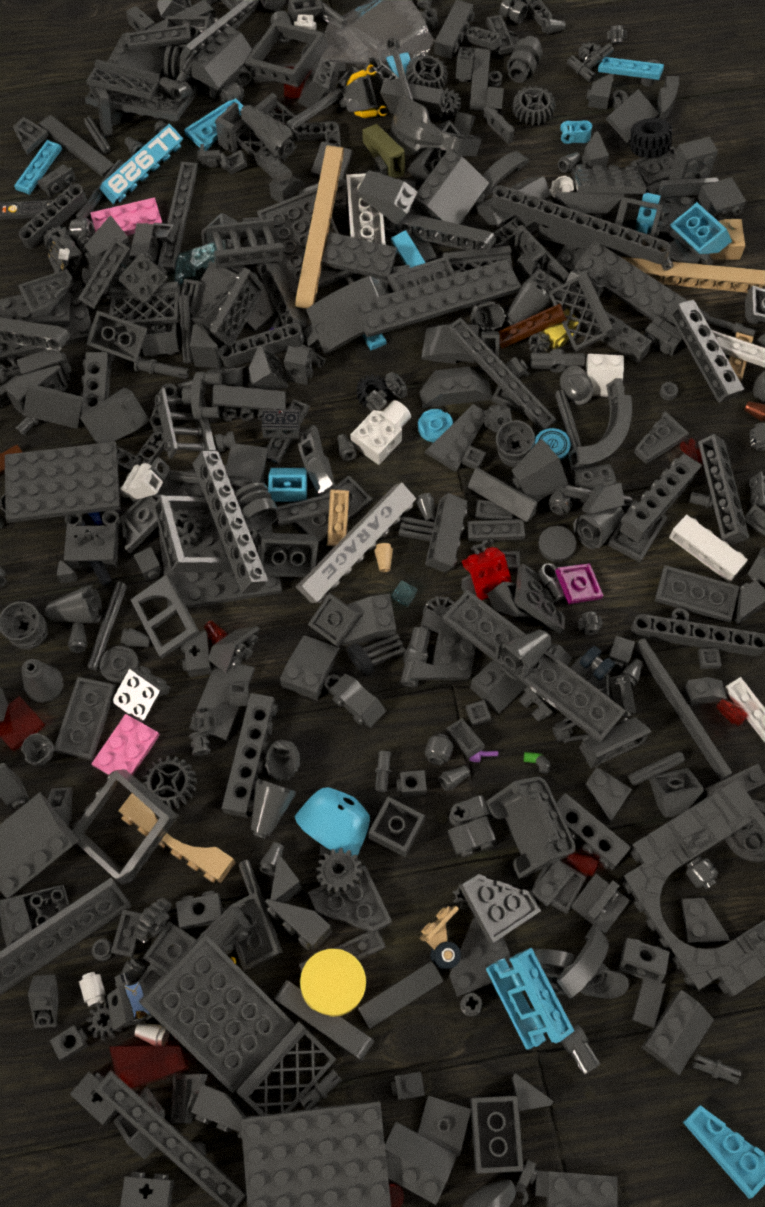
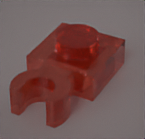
M690 438L688 442L690 446L685 445V442L682 441L680 449L685 452L684 454L704 467L700 448L696 449L694 447V439Z

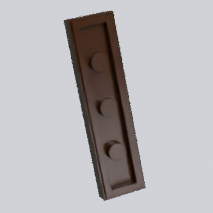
M561 303L498 331L500 347L505 348L567 320Z

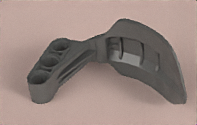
M407 96L400 97L393 115L390 137L404 149L406 155H414L422 148H440L446 152L450 149L460 156H477L482 141L481 138L473 135L443 132L431 123L428 111L424 106Z

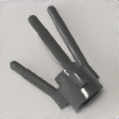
M567 717L552 727L557 741L563 740L564 744L570 741L581 740L589 735L584 734L570 737L573 734L571 727L576 724L574 722L567 723L570 721Z

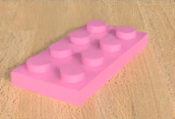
M155 198L91 212L95 232L110 216L114 218L126 235L135 233L137 223H162Z

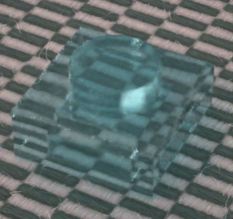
M401 580L392 594V599L408 607L417 594L418 589Z

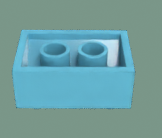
M695 203L670 224V227L699 254L719 253L732 242L728 230L698 203Z

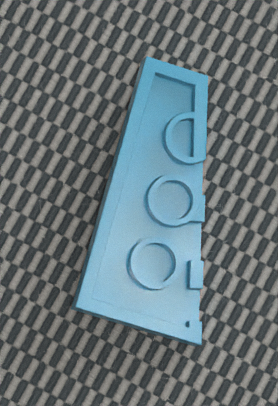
M237 99L228 101L184 129L185 134L199 148L200 144H204L205 151H207L218 139L215 123L217 117L234 102L238 103L241 116L240 112L243 105Z
M701 1105L683 1121L686 1127L749 1199L753 1198L765 1185L764 1152L745 1141L744 1137L737 1132H733L724 1122Z

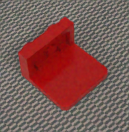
M496 547L487 548L480 554H473L468 556L467 559L462 560L463 567L471 574L476 596L480 600L489 598L487 594L502 582H512L505 554Z

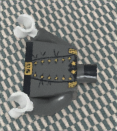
M56 235L49 238L51 247L48 258L54 268V273L68 269L71 277H74L83 254L70 238H58Z

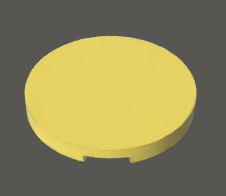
M326 949L316 953L306 962L301 973L300 989L305 1002L311 1009L330 1017L342 1016L351 1012L360 1003L365 992L366 976L364 969L352 954L344 950Z

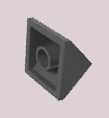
M197 324L193 325L190 349L195 367H222L217 344Z
M277 857L270 900L285 903L300 892L302 887L300 881L283 858Z

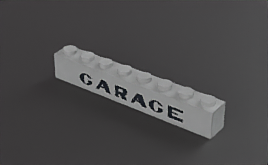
M402 482L394 485L309 572L296 588L310 603L322 602L327 597V591L334 589L340 583L339 579L352 571L351 566L355 562L359 563L365 557L364 553L376 546V540L379 537H384L389 532L388 528L401 520L400 515L403 512H408L413 507L412 503L416 500L414 495Z

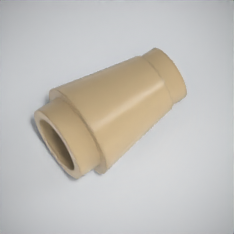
M389 543L377 544L374 551L379 571L388 572L391 567L393 548H391Z

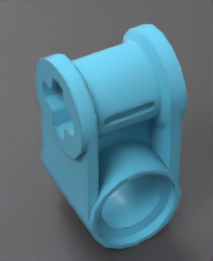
M565 121L561 124V141L563 143H587L590 141L592 124L589 121Z

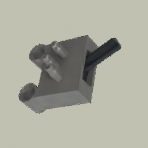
M115 510L106 511L102 516L105 526H86L81 514L65 516L67 529L64 562L70 568H93L101 584L109 586L112 578L106 568L117 567L119 531L123 526L119 514Z

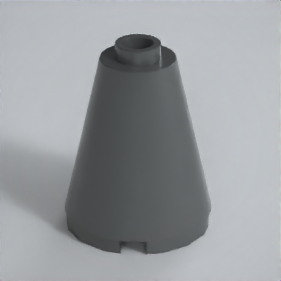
M527 279L523 283L505 314V323L508 326L536 315L549 307L551 303L550 296L543 288L541 290L536 287L538 283Z
M619 506L592 514L580 515L573 523L574 532H578L580 536L578 540L585 547L592 550L602 547L620 524L624 511Z
M88 585L49 602L45 608L46 617L53 622H100L102 615H99V609H102V604L98 591L92 589V585Z
M537 630L499 645L496 649L497 660L500 659L503 663L500 667L512 679H524L551 646V637L546 631Z
M36 659L27 660L23 664L22 678L24 691L32 701L43 703L49 700L52 701L60 695L63 689V678L59 670Z
M261 779L257 780L251 830L254 831L253 835L264 839L266 835L271 836L295 797L296 791Z

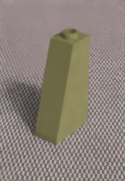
M377 124L363 129V143L374 158L378 156L382 158L387 165L388 176L399 178L405 175L404 149Z

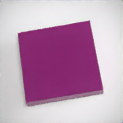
M590 563L560 567L555 570L568 604L599 600L603 597Z

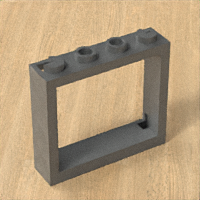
M274 21L244 63L252 75L299 87L329 45L322 32ZM281 36L311 44L294 69L263 62Z
M160 496L153 507L170 571L233 572L223 543L222 547L225 557H184L172 510L210 511L206 498Z
M126 769L110 773L105 786L100 788L95 794V800L84 809L85 814L72 826V832L79 839L77 844L120 884L132 882L179 816ZM120 783L160 817L124 868L118 865L84 834Z

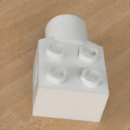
M395 400L383 411L373 410L351 433L352 444L358 451L380 465L402 441L401 428L411 418L409 410L402 403Z

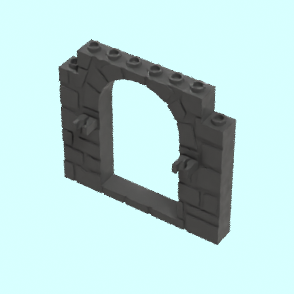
M738 779L631 846L633 850L631 855L637 863L641 862L642 865L622 877L624 882L621 883L628 894L631 893L635 898L634 904L639 912H644L647 916L646 922L652 931L656 930L660 936L658 940L664 950L668 949L672 954L671 960L678 970L682 969L685 974L683 978L689 988H694L695 991H698L718 978L720 981L718 983L719 987L725 995L729 994L730 997L738 994L765 976V920L724 946L714 949L695 948L679 940L667 927L661 913L660 894L666 879L671 873L748 824L752 823L765 840V817Z

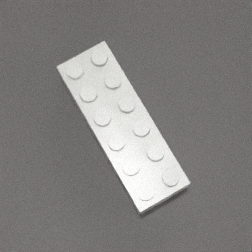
M366 173L346 175L351 237L385 245L383 214L356 195Z

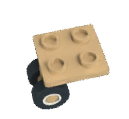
M457 906L443 907L436 914L438 919L435 922H429L421 930L423 935L420 939L426 941L432 947L431 960L438 968H453L459 963L461 958L458 946L452 942H447L446 922L459 910Z

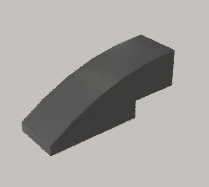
M666 76L664 87L660 88L657 100L658 118L666 120L674 105L679 86V76Z

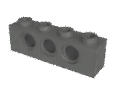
M86 352V359H83L85 375H82V385L84 388L80 396L84 398L80 417L109 398L111 359L108 352Z
M565 793L556 804L573 840H577L586 853L596 856L599 859L598 862L604 868L613 870L631 847ZM566 816H573L576 819V823H569L566 820ZM589 829L592 832V837L584 836L582 830ZM599 843H606L609 847V850H601L599 847Z

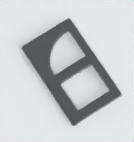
M168 574L131 599L159 657L164 658L199 633L194 620ZM153 598H166L173 603L151 620L148 619L141 606L143 602ZM178 613L187 630L162 646L154 629Z

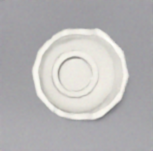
M558 177L552 181L551 189H549L550 194L555 199V194L558 192H575V183L570 177Z

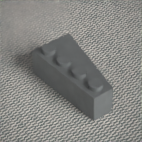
M213 385L210 407L218 406L220 416L219 418H209V422H216V419L232 422V418H242L243 421H250L256 417L262 420L263 410H286L285 391Z

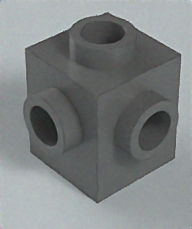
M492 405L488 410H484V424L494 432H498L503 424L512 421L510 408L506 405Z

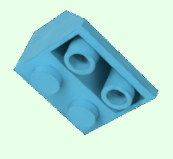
M271 468L268 492H270L272 500L274 502L307 500L308 472L306 468Z

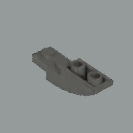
M312 425L300 433L301 442L298 444L308 475L318 494L322 495L333 488L335 483L329 458L323 453L318 428Z

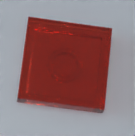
M19 696L8 705L4 721L0 722V737L14 752L23 744L28 736L37 733L45 724Z

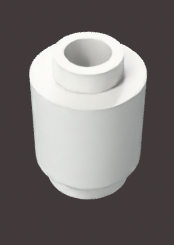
M90 972L83 975L79 985L84 1002L88 1004V1007H94L97 1003H104L106 993L100 974L95 975V972Z

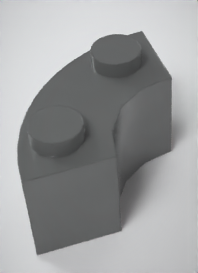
M344 674L329 690L334 696L332 698L333 701L340 707L343 705L354 716L353 719L359 725L364 723L371 728L386 712L375 696L370 694L355 678Z

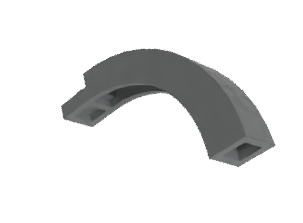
M615 378L606 385L610 405V417L606 432L598 443L590 446L576 447L568 453L571 470L597 464L616 451L625 439L631 423L632 400L631 395L624 394L625 389L622 378Z

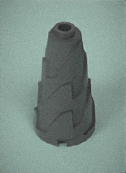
M245 105L242 107L240 112L242 120L255 132V135L278 160H285L294 152L297 147L294 142L295 140L299 142L300 139L299 134L295 130H292L281 121L278 122L255 106Z

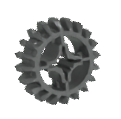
M420 53L419 56L415 55L409 61L406 68V78L410 84L443 89L447 82V66H444L443 61H439V57L434 58L433 55L428 56L427 53L423 56Z
M529 86L528 89L523 88L522 91H518L515 95L512 105L516 119H520V122L525 121L526 125L528 123H531L532 126L534 124L539 126L540 123L545 124L546 121H550V118L553 117L556 107L555 97L552 96V93H548V89L543 90L542 87L537 88L535 86L531 88Z
M167 756L164 762L162 758H159V764L156 765L155 762H152L153 768H146V772L149 775L142 776V779L146 781L142 784L171 810L173 805L180 809L179 803L183 802L184 805H187L186 797L192 799L193 795L190 792L196 791V787L193 786L197 783L196 778H193L196 775L195 771H191L192 766L190 764L186 765L184 759L179 762V758L176 756L172 761L170 756ZM170 769L178 770L170 774L164 772ZM159 775L160 783L156 786L157 788L154 790V782ZM185 776L184 786L182 790L179 791L178 785L182 781L181 779ZM164 778H166L168 781L170 780L175 789H173L171 786H168ZM167 793H172L175 795L169 798L160 797L161 795L164 796Z

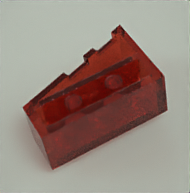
M181 1046L109 1047L116 1075L132 1090L190 1070L185 1050Z

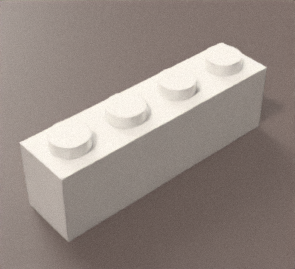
M688 515L676 525L669 537L729 583L748 561L742 553L735 551L726 541L720 540L711 530L705 529L696 519Z

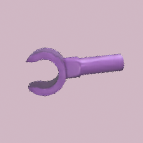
M481 750L470 757L469 760L480 762L481 756H498V751Z

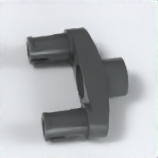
M196 372L192 387L183 388V403L191 404L195 420L219 418L220 410L218 406L203 407L204 387L211 384L221 385V373Z

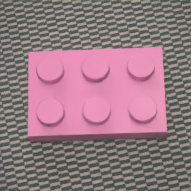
M125 714L92 762V765L107 775H110L115 770L126 769L131 775H134L160 734Z

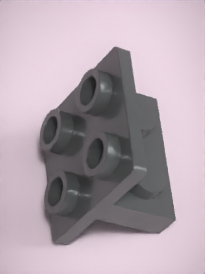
M595 874L574 901L571 908L592 925L597 924L602 933L605 934L629 903V899L617 891L620 885L612 881L608 884Z

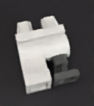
M156 458L152 466L146 463L141 464V466L138 464L134 465L132 471L128 473L124 485L119 489L120 494L124 498L129 497L133 502L137 501V499L157 494L170 471L169 466L161 458ZM158 464L162 466L163 473L157 469Z

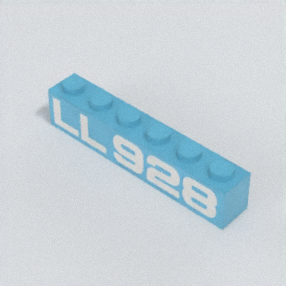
M168 124L101 184L99 190L113 204L117 201H123L128 191H134L139 181L144 182L148 178L150 171L155 172L160 167L159 163L161 161L166 162L171 157V152L174 151L176 153L182 147L181 142L183 138Z

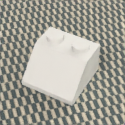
M588 354L585 363V373L594 387L592 396L608 397L606 385L615 378H622L623 381L624 356Z

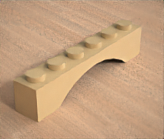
M131 793L119 809L123 816L121 819L130 826L133 823L139 827L137 830L144 836L149 834L158 821L156 814L133 793ZM168 833L158 844L162 848L165 846L172 850L170 853L179 860L182 857L188 861L187 865L193 870L197 871L200 869L205 872L203 876L212 883L215 880L222 883L235 864L232 857L217 847H193L179 842Z

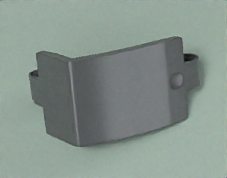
M368 276L333 292L307 308L306 311L312 324L303 331V335L308 347L313 349L322 347L323 352L327 354L365 334L353 310V305L390 294L386 283Z

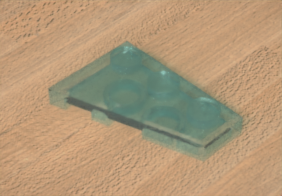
M215 242L178 254L174 282H178L180 285L187 276H194L196 270L201 267H208L209 261L214 262V251H217Z

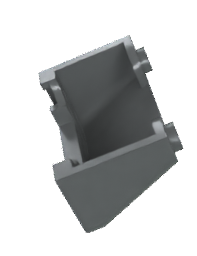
M532 777L514 781L485 802L490 814L494 818H505L521 856L515 858L513 866L519 879L527 877L574 853V840L550 788L543 778Z

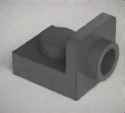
M421 1072L395 1076V1081L391 1082L393 1096L398 1095V1100L425 1096Z

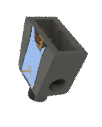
M127 973L116 976L115 981L118 988L107 996L113 1030L145 1022L152 1018L153 1015L139 1002L148 992L145 983L140 981L131 984Z

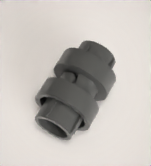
M527 36L520 39L507 63L508 75L515 82L522 83L530 79L536 70L543 54L541 43L536 37Z

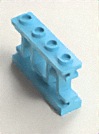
M532 948L511 957L512 968H509L505 958L497 960L488 966L486 971L527 1050L534 1046L537 1047L546 1041L543 1035L544 1032H547L551 1042L554 1043L561 1042L574 1032ZM524 990L526 991V993H527V995H528V997H529V999H530V1001H531V1003H532V1005H533V1007H534V1008H532V1009H530V1007H529V1005H528V1003H527V1001H526V999H525V997H524V995H523V993H522V991H524Z

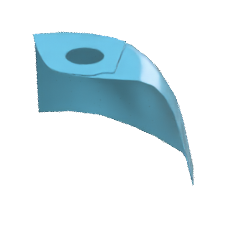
M329 787L322 788L313 794L294 816L302 830L329 850L334 849L336 853H339L340 848L343 849L344 853L351 850L352 856L355 854L358 856L370 822L369 814L358 800ZM343 798L352 800L354 805L346 803ZM338 805H342L345 809L340 810Z

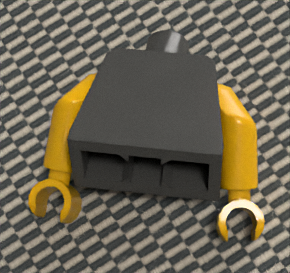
M369 65L365 71L363 69L352 74L346 83V87L342 90L344 97L339 100L342 108L347 107L348 112H354L356 116L362 118L376 117L378 114L381 116L387 115V113L382 114L380 112L381 108H386V106H381L376 110L378 106L370 77L366 76L368 74L370 76L377 74V71L369 72L374 65Z

